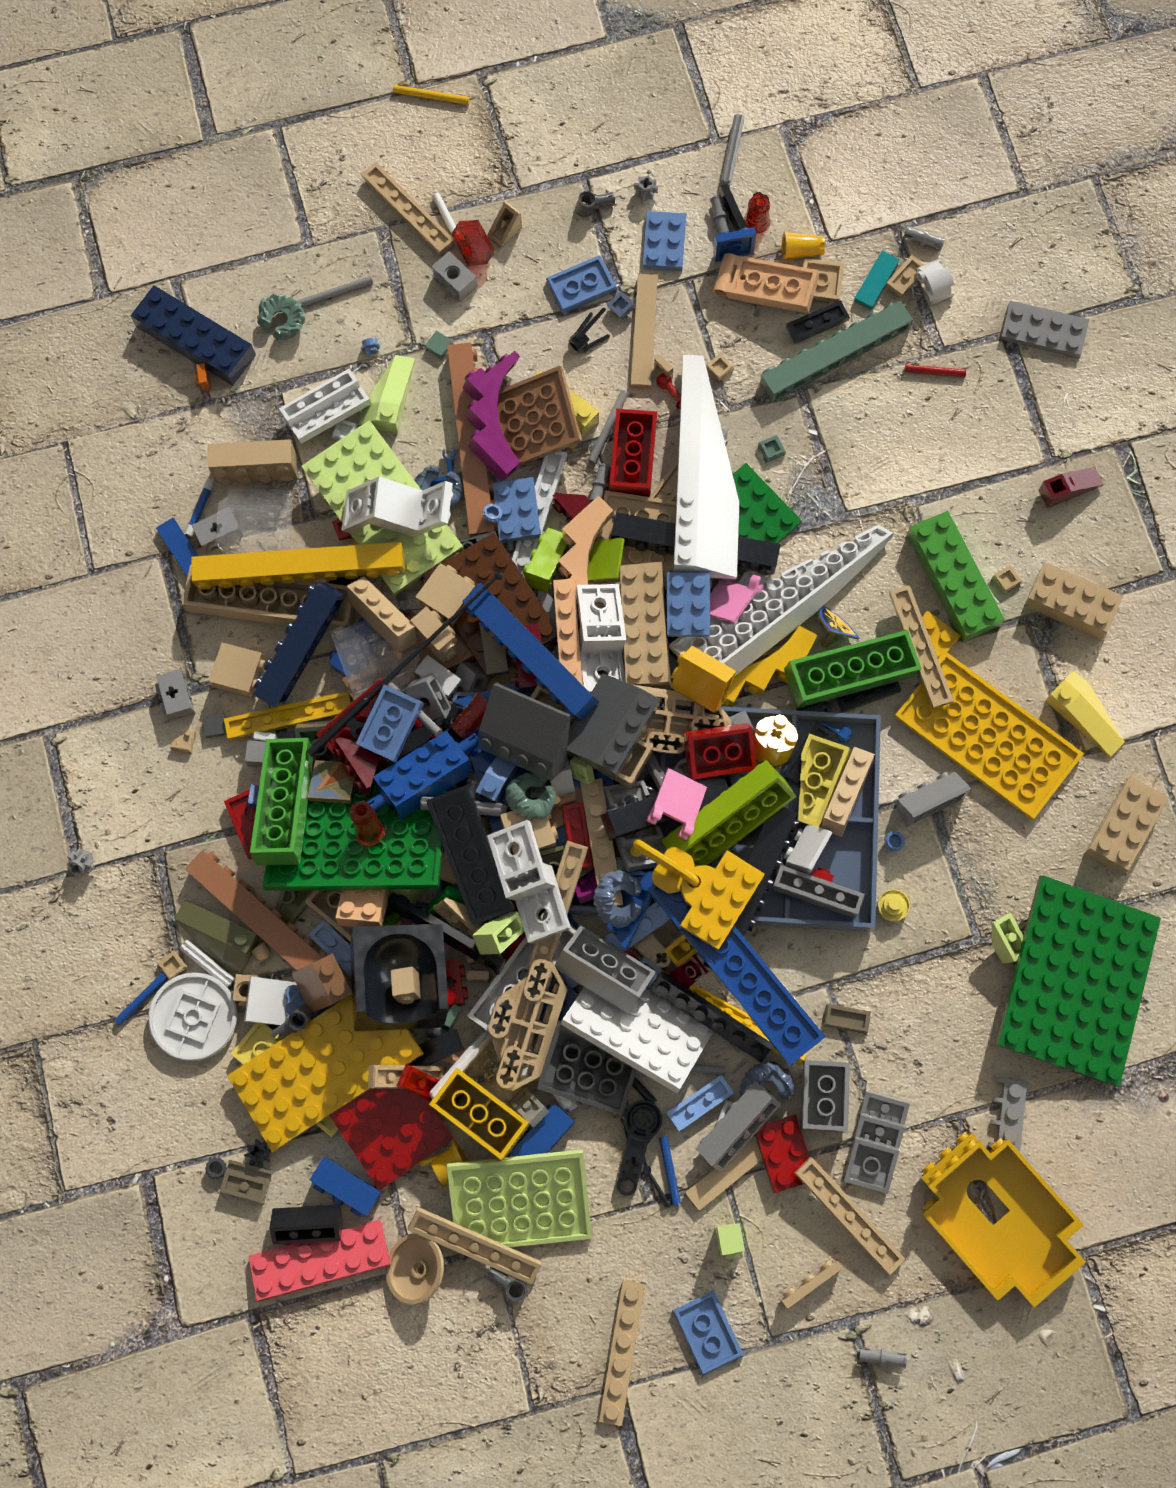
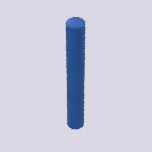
M162 972L114 1020L121 1026L168 979L166 975Z
M668 1136L660 1137L659 1141L672 1205L681 1204Z

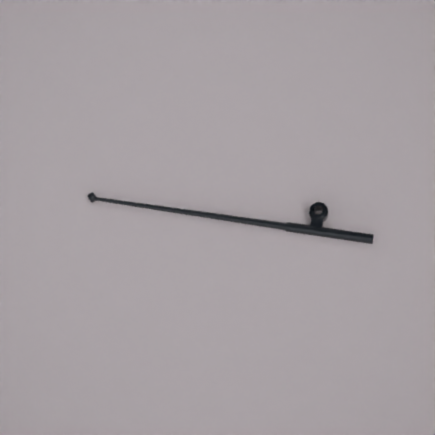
M495 573L494 578L367 696L356 703L306 752L313 757L346 725L350 729L352 736L358 739L360 733H356V729L363 728L365 723L357 721L354 717L381 691L383 685H387L495 580H502L503 574Z

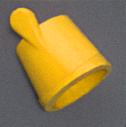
M452 1140L449 1149L440 1155L420 1161V1166L423 1167L431 1162L438 1180L445 1187L449 1185L447 1164L468 1162L457 1141Z

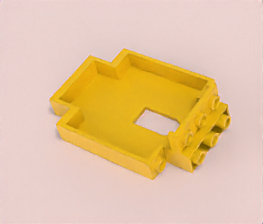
M964 1132L955 1140L957 1145L951 1150L949 1147L944 1149L938 1155L940 1159L935 1164L930 1162L921 1170L923 1174L920 1177L938 1197L936 1200L931 1198L922 1206L925 1209L922 1214L997 1301L1016 1286L1035 1308L1086 1263L1067 1241L1084 1224L1009 1139L1006 1138L1004 1141L1001 1138L998 1139L991 1146L993 1150L989 1152L972 1132L968 1135ZM974 1180L985 1182L1009 1209L994 1225L989 1222L967 1195V1187Z

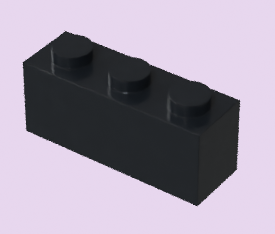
M340 1204L273 1208L269 1227L273 1245L341 1241L343 1226Z

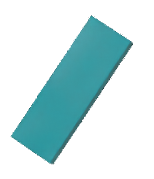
M881 251L856 294L854 302L872 310L900 259Z

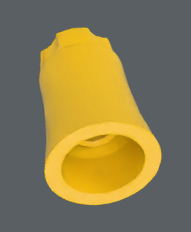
M783 232L781 244L782 259L788 260L824 255L825 237Z

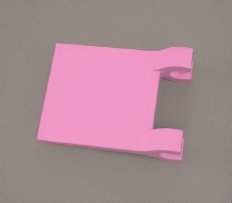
M753 575L748 586L734 583L736 579L720 578L710 594V617L735 624L754 595L763 590L764 585L759 583L761 577Z
M668 768L654 806L648 815L647 822L655 825L657 820L659 821L662 814L683 823L678 837L687 840L688 836H691L694 831V823L707 787Z

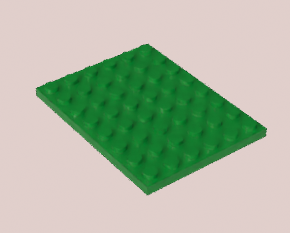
M376 783L368 799L354 787L351 804L308 801L300 865H266L262 887L264 891L439 889L443 845L430 810L418 808L400 820L391 806L387 804L371 815L364 803L380 794Z
M1039 876L995 1045L1097 1081L1120 1087L1161 918L1047 876Z

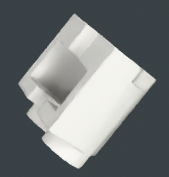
M941 259L916 268L919 282L921 284L924 283L926 286V291H924L925 299L927 302H930L931 306L949 299L955 294L951 290V286L954 285L952 275L948 267L943 268Z

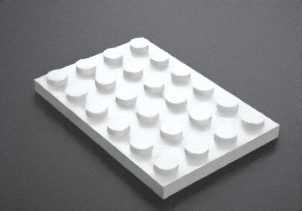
M584 987L561 1022L562 1026L675 1093L679 1092L714 1032L647 988L632 1012L628 1014Z

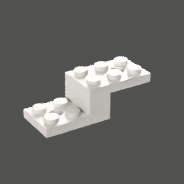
M619 584L577 585L576 596L580 620L579 644L583 686L591 693L601 677L597 673L599 670H604L609 676L626 682L622 650L626 642ZM601 602L605 605V607L599 609L594 605V603Z
M525 820L487 835L505 897L516 901L528 943H534L571 929L551 865L542 862L531 822ZM514 843H518L520 848L516 855H512L510 852V848ZM545 908L548 916L544 921H541L538 915L540 910Z

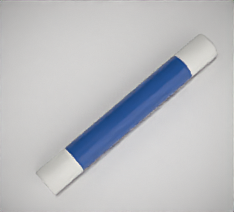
M206 479L186 529L185 535L188 537H193L194 535L191 525L199 522L214 481L211 479Z

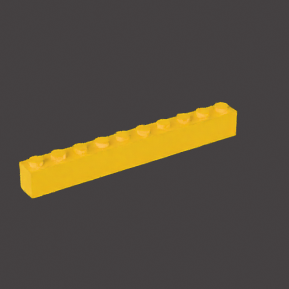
M402 542L192 557V582L200 589H210L211 586L230 588L232 585L238 584L241 586H252L253 583L272 585L274 582L280 581L290 584L294 583L295 580L314 582L316 579L323 578L333 581L338 577H345L346 579H356L358 576L375 578L380 574L398 576L400 573H405V549Z

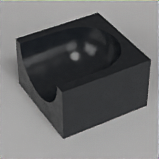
M443 924L352 927L350 960L354 1031L444 1028L449 1006ZM413 966L419 973L421 999L414 1000L410 1004H402L392 996L391 970Z

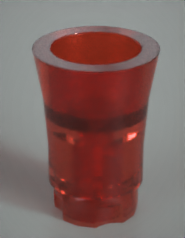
M761 192L753 194V197L748 202L747 212L743 218L747 228L755 227L756 234L765 232L771 224L769 197Z
M476 692L471 701L449 726L465 740L480 727L488 701Z
M366 801L353 804L350 812L356 840L365 846L379 843L385 835V827L378 819L374 809Z

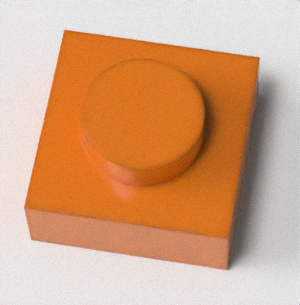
M205 363L196 364L197 372L194 373L196 384H200L203 391L211 390L209 372Z

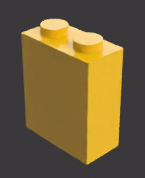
M691 646L686 652L683 651L677 659L679 666L676 667L671 676L673 678L671 688L715 713L725 702L736 671Z

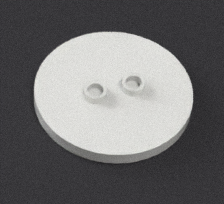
M203 973L182 974L166 982L157 991L149 1009V1029L156 1044L166 1054L182 1061L194 1062L205 1060L222 1051L232 1039L238 1022L237 1004L232 1000L233 995L230 990L215 977Z

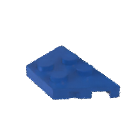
M634 871L628 873L631 877H636L638 882L641 883L642 893L638 896L630 895L621 890L623 907L633 903L641 906V913L636 920L623 928L611 926L610 923H605L622 947L627 950L653 899L647 891L654 884L652 882L653 872Z

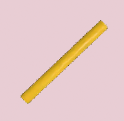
M393 85V93L464 105H469L470 97Z

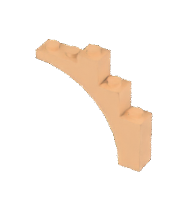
M600 496L596 497L562 528L563 540L570 547L572 545L573 547L558 560L560 567L558 570L565 578L569 576V579H574L575 594L577 585H588L587 570L593 544L602 528L613 517V509ZM576 596L577 614L579 615V612H578V604H577V596Z

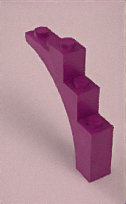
M513 351L510 355L506 353L499 359V364L496 366L491 365L486 371L482 368H479L476 372L470 371L464 379L466 381L462 387L474 400L468 405V412L465 418L477 429L470 436L471 441L468 447L501 482L515 472L521 463L503 436L497 409L501 383L520 358L516 351Z

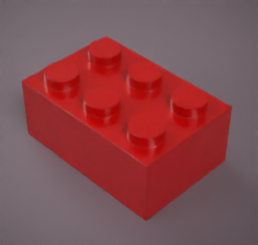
M747 723L683 732L687 773L692 779L748 772L756 767L753 727Z

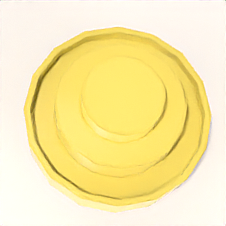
M891 889L880 896L877 908L882 918L890 922H897L908 914L910 902L905 893L900 890Z

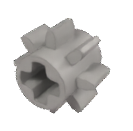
M649 175L639 176V183H634L635 196H640L643 201L653 200V193H658L657 180L652 179Z
M78 849L76 852L72 851L67 857L70 860L67 863L68 869L74 875L83 876L85 873L89 874L94 869L92 864L95 860L87 850Z

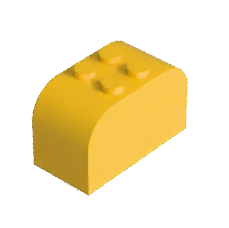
M458 1068L454 1070L429 1103L430 1106L501 1160L508 1156L530 1126L528 1121Z

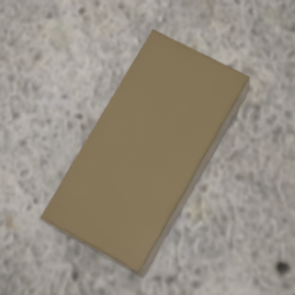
M827 1003L823 1026L868 1034L871 1011Z

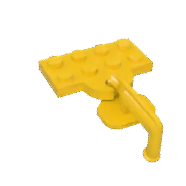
M635 840L631 847V854L633 856L639 857L643 854L658 864L652 873L654 885L668 894L681 892L684 901L691 907L680 927L716 950H719L765 875L728 850L716 868L707 865L695 867L692 856L676 847L668 849L664 855L641 840Z

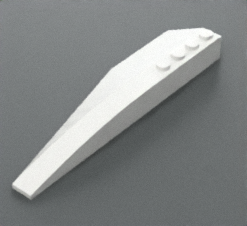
M683 355L673 572H709L710 578L737 579L739 499L704 357L699 355Z
M877 525L855 536V540L839 544V548L831 552L827 550L820 553V557L815 560L810 558L782 572V576L777 579L770 578L764 581L763 590L754 595L735 624L710 617V637H679L668 645L669 649L679 657L683 651L686 652L691 646H694L735 670L736 676L835 596L893 537V533Z

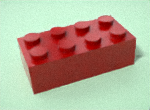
M616 408L609 491L650 497L657 411Z

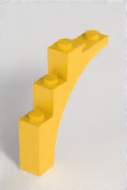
M798 626L792 637L778 651L764 660L748 665L734 677L726 700L721 706L734 707L744 687L754 695L760 694L763 696L774 675L780 681L788 683L784 668L789 661L808 656L818 635Z

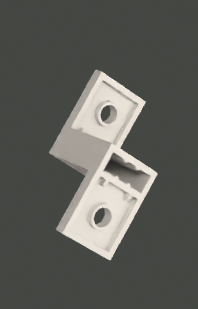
M378 476L346 492L342 531L349 533L368 524H373L416 537L448 524L450 519L449 510L450 501L453 496V483L444 481L422 491Z

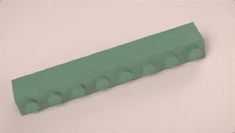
M901 300L895 304L890 303L878 313L873 312L868 315L865 320L852 323L848 329L835 332L831 338L818 341L814 347L808 350H801L797 356L791 359H784L774 368H767L761 374L760 384L773 403L911 329L913 318Z

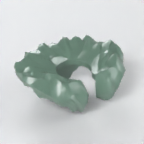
M273 293L267 299H261L257 323L264 330H270L273 316L278 312L285 313L288 320L284 325L275 328L273 338L276 340H287L295 337L305 323L304 309L301 308L302 304L294 300L293 297Z
M526 772L509 783L505 789V800L508 802L511 810H515L522 817H527L528 820L534 817L544 818L551 813L552 807L556 803V791L551 786H545V792L538 799L530 800L526 798L525 791L528 788L542 787L547 782V779L542 776Z

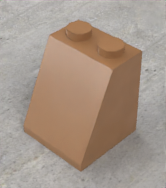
M333 953L291 973L307 1006L313 1012L353 994Z

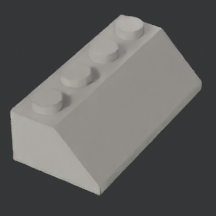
M582 926L578 928L564 947L555 964L558 971L628 1014L632 1012L656 971Z

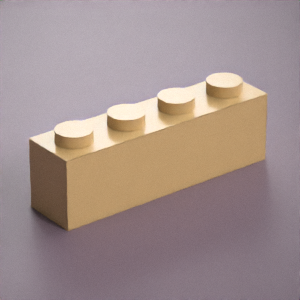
M365 577L347 586L348 603L398 653L416 644L415 626Z
M857 747L853 748L824 815L822 829L833 832L832 834L842 837L872 767L875 754Z

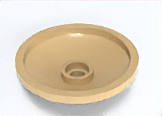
M416 1233L402 1237L396 1242L389 1253L391 1266L386 1267L387 1284L392 1294L399 1301L406 1304H421L429 1300L441 1284L444 1272L443 1256L439 1246L434 1241Z

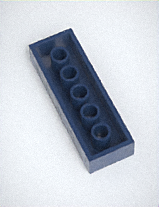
M153 285L130 315L138 329L194 363H205L209 372L232 386L256 356L251 343Z
M316 583L315 586H310L306 593L308 597L304 604L301 603L296 610L297 618L294 623L290 622L285 630L287 635L284 641H279L274 650L276 655L273 660L269 659L264 667L266 672L263 678L259 677L253 687L256 689L253 694L254 696L275 708L286 703L346 595L326 583Z

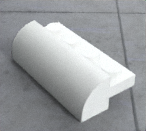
M347 369L280 407L279 410L294 436L302 444L371 405V401L361 388L350 369Z

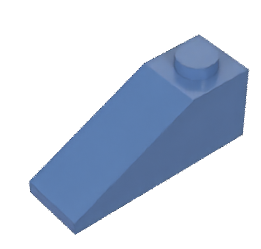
M496 757L476 789L478 796L491 803H500L506 792L505 789L512 781L519 766Z

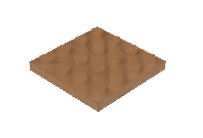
M560 365L499 390L497 403L499 423L510 449L521 461L518 467L582 442L564 370Z

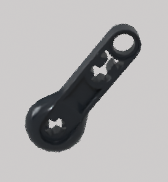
M648 1100L634 1102L625 1114L628 1142L617 1181V1189L624 1196H630L636 1191L647 1145L658 1133L662 1125L660 1109L656 1104ZM641 1113H647V1118H650L649 1124L645 1123L646 1126H641L640 1121L637 1120L639 1114L642 1116ZM632 1157H636V1162L639 1163L638 1167H634L632 1173L637 1174L636 1179L629 1175H622L623 1170L628 1172L629 1165L626 1164V1161L631 1160ZM624 1179H629L633 1182L634 1186L630 1192H624L620 1187L621 1181Z

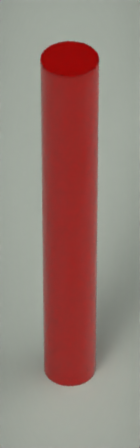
M905 364L904 372L966 377V369Z

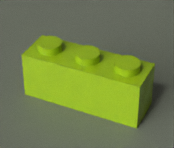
M547 528L545 534L540 535L537 543L538 548L537 550L533 549L530 556L531 562L525 565L522 573L531 588L548 593L560 568L558 560L569 550V545L562 538V532Z

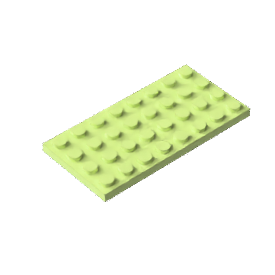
M370 420L302 465L305 473L342 524L346 492L378 476L421 490ZM368 524L349 532L358 545L402 542L405 549V573H400L398 576L380 574L395 596L422 578V574L450 559L463 549V545L447 524L416 537L373 524Z

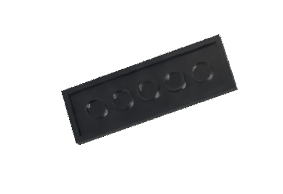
M469 785L426 800L472 924L476 925L515 910L513 901L505 897L488 836Z

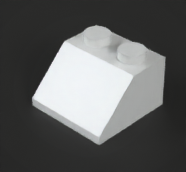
M808 824L804 830L800 828L794 838L797 841L794 849L789 847L784 856L787 860L785 866L810 875L833 832Z

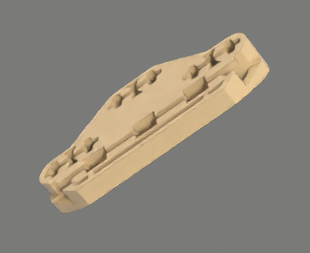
M634 685L659 698L660 703L664 699L663 710H661V707L657 709L640 740L653 746V752L667 754L683 752L685 750L683 732L701 730L694 727L695 723L719 727L731 725V719L722 707L717 710L722 716L720 719L719 715L705 713L707 708L678 691ZM691 703H694L692 715L690 711L675 709V705L691 707ZM654 738L660 741H675L678 743V747L664 744L653 745L649 740Z
M542 959L534 960L529 966L527 976L498 997L494 1003L488 1022V1031L499 1061L495 1078L502 1088L514 1091L541 1076L567 992V988L552 962ZM543 963V968L546 971L545 973H540L538 978L540 980L544 979L543 984L541 985V983L537 982L536 989L539 990V993L530 997V992L527 989L528 987L532 988L535 982L533 980L529 981L530 976L532 975V977L536 978L537 971L534 970V967ZM553 974L559 985L557 983L554 984L552 992L556 994L547 992ZM505 999H507L511 1008L505 1010L504 1016H509L508 1021L502 1019L501 1025L504 1027V1030H499L498 1033H495V1029L492 1026L493 1024H498L499 1017H494L495 1012L497 1011L501 1015L502 1008L499 1004L500 1002L504 1003ZM544 1003L550 1004L547 1005V1009L542 1021L546 1024L535 1021L539 1020ZM534 1033L540 1034L537 1037V1041L533 1052L537 1053V1055L526 1052V1050L529 1051ZM513 1050H516V1054L519 1057L518 1059L514 1058L512 1061V1066H517L514 1072L510 1068L509 1075L512 1079L503 1083V1079L500 1076L501 1074L505 1075L507 1071L506 1066L502 1067L503 1062L505 1061L509 1065L510 1058L507 1056V1053H512ZM529 1064L527 1074L530 1077L520 1081L524 1065Z

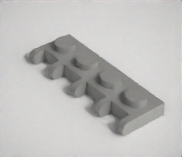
M995 1077V1082L1003 1083L1001 1098L993 1097V1102L1001 1103L999 1120L991 1119L990 1124L998 1126L997 1140L1000 1138L1003 1141L1006 1138L1009 1139L1020 1152L1027 1082ZM988 1142V1147H991L994 1142Z

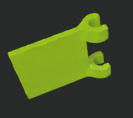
M624 538L594 542L588 562V582L619 579Z

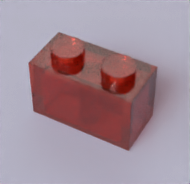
M479 219L459 221L451 233L467 266L487 264L495 253Z

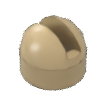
M267 943L259 945L251 952L254 958L259 961H266L271 954Z

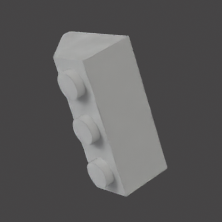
M945 772L937 776V781L931 784L927 781L917 787L918 790L912 793L906 791L900 794L895 806L908 827L963 800L971 790L970 786L956 772L951 774Z

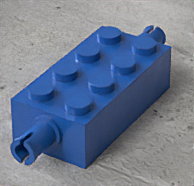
M444 731L440 737L433 738L373 776L380 794L364 803L366 809L373 815L388 804L400 820L420 808L421 797L439 796L474 773L466 754L478 747V737L473 733L458 743L454 741L447 731Z

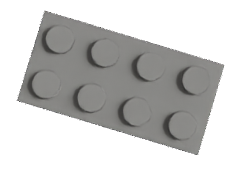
M1010 301L1000 340L1080 358L1089 319Z

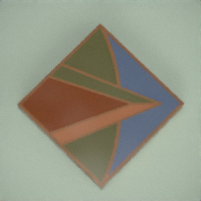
M315 760L307 797L308 801L351 804L355 787L354 779L346 774L343 762Z

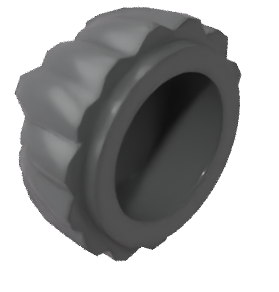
M220 1157L209 1159L205 1167L206 1174L212 1179H219L224 1176L227 1164Z

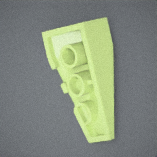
M394 356L368 397L371 405L361 411L359 427L370 420L377 430L393 433L399 432L415 358Z

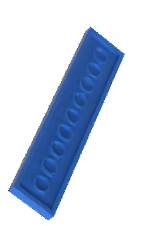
M654 884L647 889L657 904L789 1066L826 1037L734 925L719 950H716L680 927V924L691 908L684 901L681 892L668 894Z

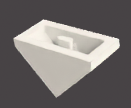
M566 755L565 769L550 783L557 796L561 797L573 792L576 797L571 767Z

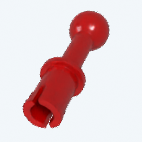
M661 373L656 379L657 386L661 389H666L677 401L675 407L681 409V394L673 386L672 377Z

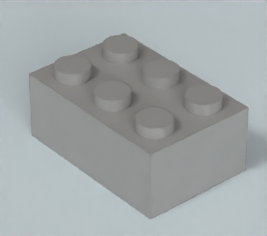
M803 1061L801 1130L840 1133L848 1131L850 1063Z

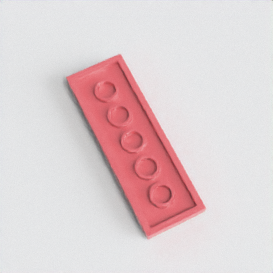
M381 1220L342 1230L341 1241L294 1243L249 1256L257 1302L391 1266Z

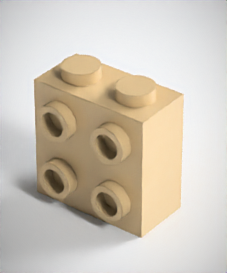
M440 563L416 595V600L422 607H427L430 611L435 610L442 620L446 622L464 605L462 601L475 588V583L467 576L463 578L458 575V572L450 565L444 566ZM459 616L452 623H450L451 626L454 625Z
M427 607L410 620L415 626L416 636L423 643L443 625L440 621L442 620L440 615L435 610L430 611ZM449 625L427 646L442 663L446 660H451L458 650L456 633Z
M222 642L208 682L214 688L253 698L256 690L253 687L260 674L265 671L264 667L267 662L260 652Z
M515 810L500 815L503 829L528 820L527 817L517 814ZM551 814L544 818L534 817L529 820L539 851L556 846V839H559L555 826L551 827L548 820L551 818ZM514 843L511 846L512 855H516L519 852L518 843Z

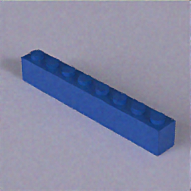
M479 583L462 602L466 604L484 586ZM488 589L465 609L471 617L475 618L477 616L481 620L479 625L487 633L491 630L495 634L492 638L501 647L505 644L509 648L506 652L515 661L519 658L523 663L521 665L522 669L529 675L533 673L537 677L534 681L542 689L547 687L551 691L549 696L557 704L561 701L566 706L563 710L570 714L571 718L576 716L582 720L599 703Z

